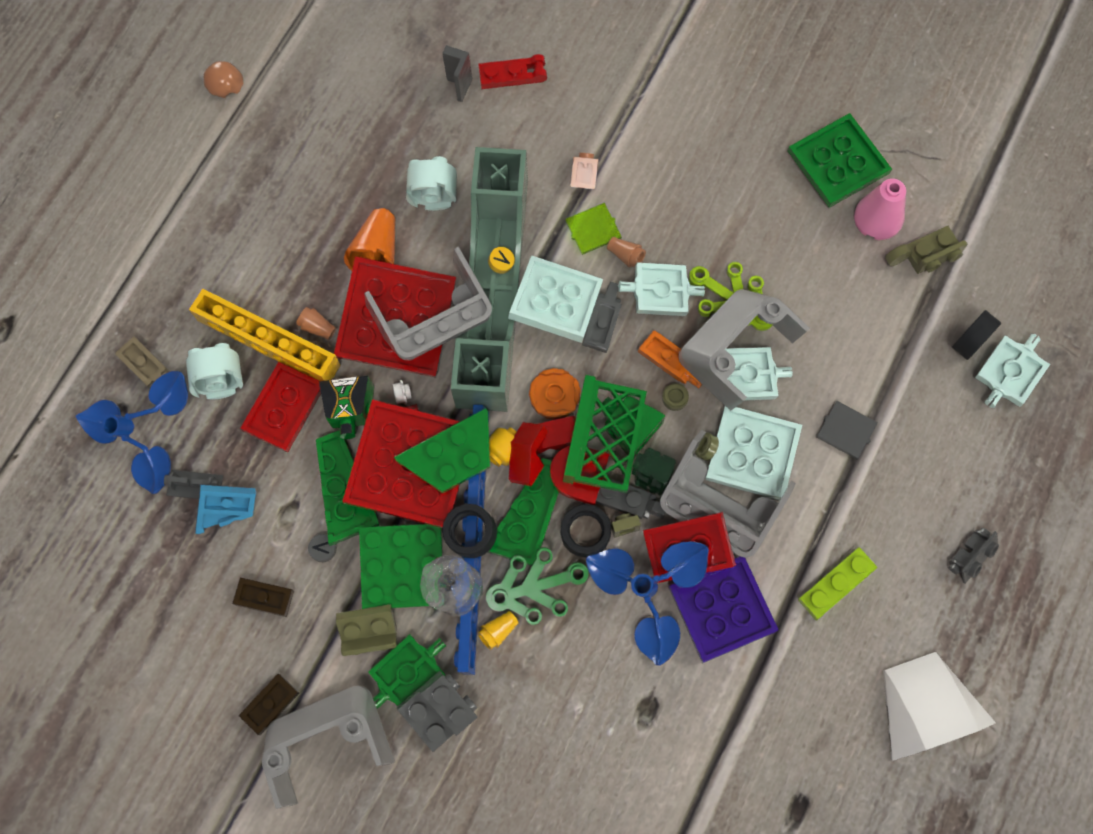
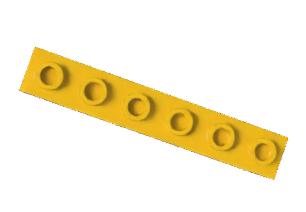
M203 288L189 308V311L197 321L319 381L332 380L341 366L335 354Z

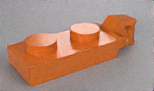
M653 330L639 347L638 353L676 380L684 384L688 381L697 388H700L702 384L679 361L681 348Z

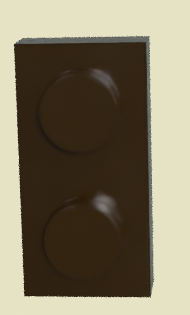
M240 577L232 604L287 617L294 590Z
M277 674L239 714V717L257 735H261L268 728L269 724L299 695V692L281 674Z

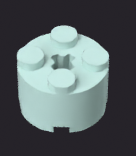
M437 156L432 160H411L409 162L406 200L409 204L417 208L418 204L425 205V210L436 211L451 207V202L453 201L455 203L457 171L452 165L447 163L446 158Z
M219 343L214 347L194 348L188 351L186 367L189 391L193 396L199 398V394L206 395L207 399H222L234 395L237 387H240V389L243 387L239 355L236 351L230 349L229 344Z

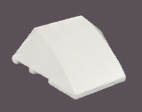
M936 652L883 671L886 706H888L889 715L888 732L891 739V761L931 749L996 723Z

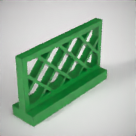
M585 375L563 482L570 484L577 482L627 493L647 391L595 380L596 377ZM598 390L610 391L615 399L603 405L597 397ZM628 395L639 397L638 406L630 411L622 401ZM618 402L625 414L613 420L606 409ZM595 404H597L599 408L594 411ZM602 412L609 421V424L598 430L592 419ZM637 412L635 419L632 414ZM628 417L634 425V430L624 436L617 424ZM613 427L620 439L608 445L601 433ZM591 428L594 431V433L589 436ZM598 437L605 448L593 455L587 447V443L593 438ZM630 437H632L631 444L627 440ZM623 442L629 450V455L619 461L612 448ZM585 452H586V454L588 455L589 458L584 461ZM608 452L615 464L603 470L596 458ZM591 461L599 471V474L593 478L581 476L582 467ZM627 462L626 469L622 465ZM618 467L624 475L623 485L612 483L606 474Z

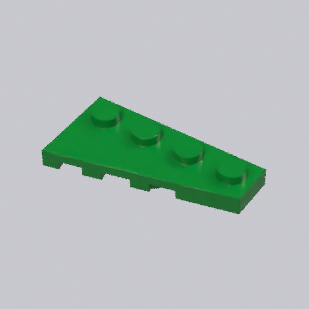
M340 430L316 439L329 546L359 535L360 527H379L380 524L373 510L342 502L354 461L345 440L340 438Z
M541 458L544 467L532 486L524 485L523 490L513 502L504 520L497 527L496 541L492 549L487 553L510 560L515 555H521L525 558L527 565H533L536 559V552L543 545L559 495L550 478L551 460ZM521 559L514 560L516 562L523 564V560Z

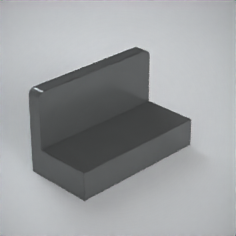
M446 45L443 51L446 77L448 81L455 83L457 101L463 102L472 82L469 52Z

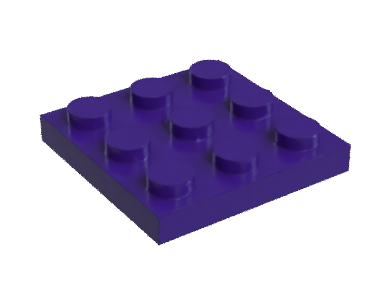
M745 557L735 558V567L706 573L702 581L696 586L690 588L679 587L676 584L669 586L671 595L702 664L779 631Z

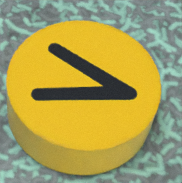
M505 247L493 249L488 258L490 268L500 274L510 271L515 262L513 253Z

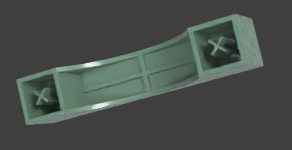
M475 147L471 185L469 266L489 299L492 312L488 321L456 338L451 392L457 409L473 410V405H484L488 411L508 412L516 321L508 319L519 289L528 187L526 150ZM497 247L508 248L514 255V265L507 273H496L488 264L489 255Z

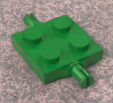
M409 634L368 672L377 682L380 690L373 698L376 709L387 700L399 706L439 671L445 677L447 676L439 668L434 658L446 647L440 638L426 649L419 645Z

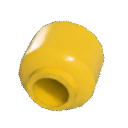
M500 427L496 428L489 436L491 463L498 467L509 465L510 442L514 439L516 430L511 427L508 429Z

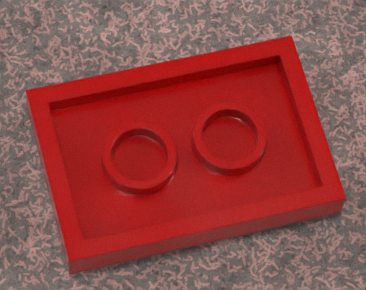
M278 362L240 429L288 453L321 395L319 380Z
M723 512L643 530L654 576L663 575L668 572L661 565L662 555L669 547L682 542H698L709 548L706 573L736 566ZM672 576L669 577L668 579L658 581L657 583L670 581V580H672Z

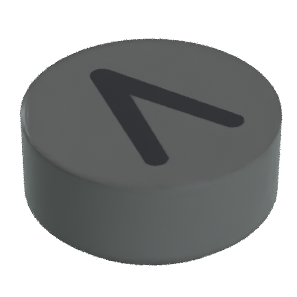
M320 534L311 539L308 545V552L317 562H328L336 554V544L329 546L328 535Z

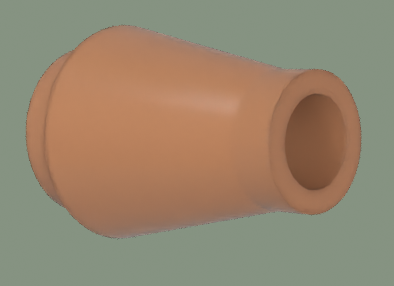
M612 237L607 245V250L617 256L629 268L632 266L635 268L636 263H642L646 255V251L642 249L641 245L616 237Z
M308 307L301 312L296 323L301 327V330L321 336L327 340L332 338L337 329L317 310Z

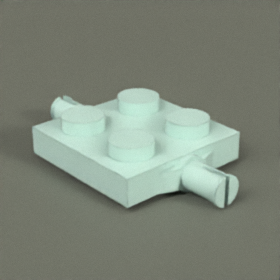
M636 263L634 282L619 281L618 285L619 292L634 293L636 314L686 316L688 314L689 296L703 297L705 294L704 286L690 285L687 279L686 265Z
M1031 334L1025 344L1016 343L1006 335L1001 339L975 377L992 390L987 400H985L986 405L991 403L989 407L995 408L1001 397L1008 399L1019 407L1024 404L1050 366L1049 363L1038 357L1035 351H1033L1041 340L1039 336L1034 340L1036 334Z
M771 347L725 349L735 360V370L728 377V380L747 397L745 400L776 399L779 396L777 389L778 378L792 377L793 371H791V367H776L772 358Z

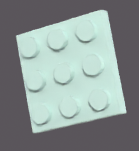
M531 255L508 319L582 343L603 279Z
M725 406L717 433L719 446L717 452L710 460L705 480L780 500L788 486L802 425L738 407L730 411Z

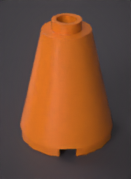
M385 208L373 210L345 251L344 262L351 271L355 256L394 264L395 217L389 210Z

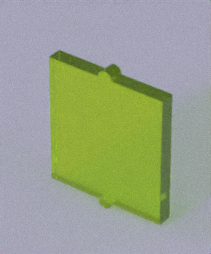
M605 203L565 219L572 234L571 239L575 240L582 255L607 245L612 237L622 239L615 224L616 219L611 216Z

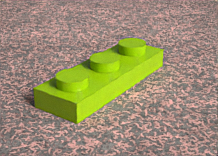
M858 547L800 597L798 601L817 621L878 567Z

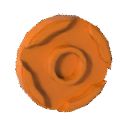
M552 368L544 370L530 384L529 398L531 405L539 415L546 419L556 420L565 418L572 414L579 405L581 395L579 383L575 377L564 369Z

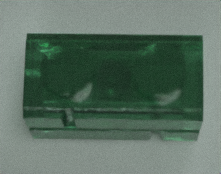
M651 448L646 449L644 454L639 452L631 473L635 475V485L643 489L649 488L650 492L661 496L672 477L676 462L675 459L667 455L660 456V452Z

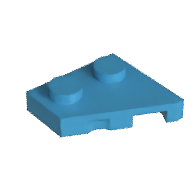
M200 485L195 534L204 533L205 528L217 524L222 527L231 524L235 520L252 517L256 489Z

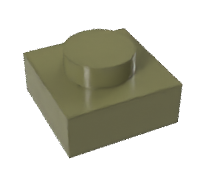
M630 514L616 517L615 521L611 524L614 538L640 531L641 527L638 515L631 517Z

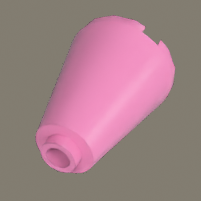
M887 179L859 201L854 212V221L856 227L863 235L875 237V240H886L897 235L905 219V185L900 180Z

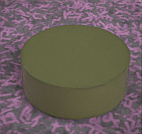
M903 244L891 250L885 256V260L892 267L909 258L912 251L908 245Z
M676 383L667 386L662 396L663 404L672 411L683 409L689 399L687 389L683 385Z
M705 433L695 451L696 456L706 461L712 459L719 446L718 437Z

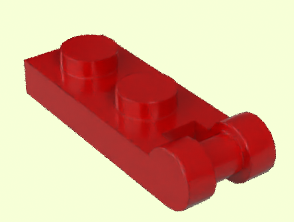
M535 54L531 58L478 63L481 89L541 83L547 80V72L543 67L545 66V57L542 54ZM528 69H534L533 72H527Z

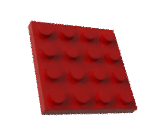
M355 256L334 354L340 359L436 378L443 344L412 360L401 359L384 340L366 307L364 293L367 291L371 293L386 322L398 319L403 321L410 329L451 308L456 277Z
M372 399L342 502L443 528V522L448 513L454 509L460 485L442 494L406 467L398 464L394 457L460 421Z

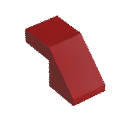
M570 416L538 423L544 425L548 433L538 447L536 454L538 455L548 449L562 450L570 446L576 417Z
M523 422L514 435V439L510 442V482L532 486L544 467L536 454L538 447L548 433L544 425Z

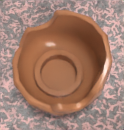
M214 62L204 72V86L212 95L226 98L229 93L238 94L242 88L243 75L229 62Z

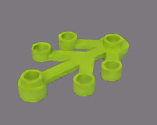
M732 262L728 265L727 275L731 279L733 292L709 277L708 270L702 266L694 267L690 271L689 283L692 286H704L727 301L737 290L743 289L741 279L743 267L739 262ZM737 268L739 272L733 273L730 269ZM702 273L704 277L698 278L695 274ZM752 276L748 282L749 291L763 294L764 280L760 276ZM755 281L758 282L760 286L754 287L751 283ZM708 299L702 300L699 303L698 312L701 316L708 317L716 313L726 301L713 303ZM707 305L710 307V310L704 311L701 307ZM758 315L747 325H752L759 331H766L773 326L760 320Z

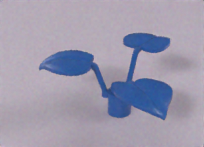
M180 371L168 372L152 384L148 396L149 400L156 405L154 408L132 414L126 413L125 416H121L119 407L113 401L101 400L76 415L81 427L95 441L108 444L115 441L117 437H121L122 441H127L143 450L144 453H139L134 457L131 472L135 481L151 494L158 493L164 487L165 475H170L171 461L164 448L154 446L149 450L147 446L129 437L134 430L132 418L155 413L159 410L167 416L180 413L188 400L185 377Z
M682 542L669 547L661 558V565L668 572L654 577L646 574H639L634 578L630 577L635 569L634 561L626 551L621 549H608L586 558L589 573L601 590L612 595L622 594L626 590L628 582H630L633 592L644 598L654 619L645 618L639 622L635 629V641L641 652L657 666L667 662L675 653L680 642V628L676 620L671 616L659 618L651 597L658 590L657 582L668 579L671 576L673 582L683 588L696 586L702 581L707 571L709 548L702 543Z

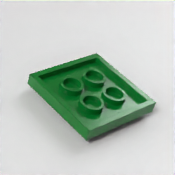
M850 113L789 146L787 151L828 208L887 176L892 171L891 166Z
M428 524L359 528L362 609L390 604L391 608L445 605L441 528Z

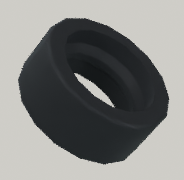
M984 310L954 343L952 348L966 360H969L996 331L1001 322L987 310Z
M463 504L455 507L448 513L443 522L442 534L445 543L453 552L464 558H477L485 555L492 549L497 537V527L495 520L484 508L476 504ZM467 516H476L485 525L483 539L472 547H465L459 544L454 534L458 522Z
M582 504L573 507L565 514L561 521L560 535L563 545L570 553L578 557L587 558L606 549L611 537L609 517L602 509L594 505ZM591 516L600 523L602 529L601 537L594 545L588 547L580 546L571 538L570 526L578 517Z

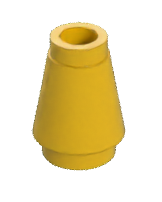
M508 611L482 625L477 635L482 643L489 650H492L494 647L498 648L519 622L513 613Z

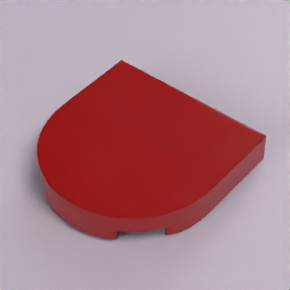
M570 446L563 448L555 455L551 463L550 478L553 485L565 497L595 505L600 487L573 482V484L563 482ZM589 448L593 455L599 452L598 450ZM585 452L584 461L589 458L588 455L586 454V452ZM607 453L596 458L603 470L606 469L609 454ZM592 461L582 467L581 476L593 478L599 474Z

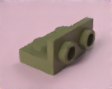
M946 226L907 244L912 251L908 260L917 274L924 271L930 273L939 268L941 263L947 260L951 263L962 257V252L968 244L965 240L959 242L950 227Z
M391 604L336 613L342 656L359 655L378 650L384 651L397 646V629Z

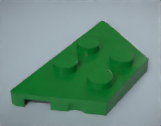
M483 409L395 456L396 462L432 485L433 488L442 494L490 468L487 409Z

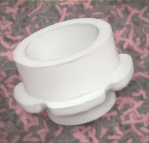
M400 380V383L393 384L396 404H407V399H411L409 384H403V380Z

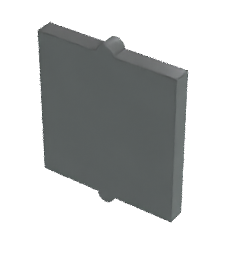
M836 401L829 415L824 417V424L816 438L858 459L865 445L871 442L870 436L878 422Z

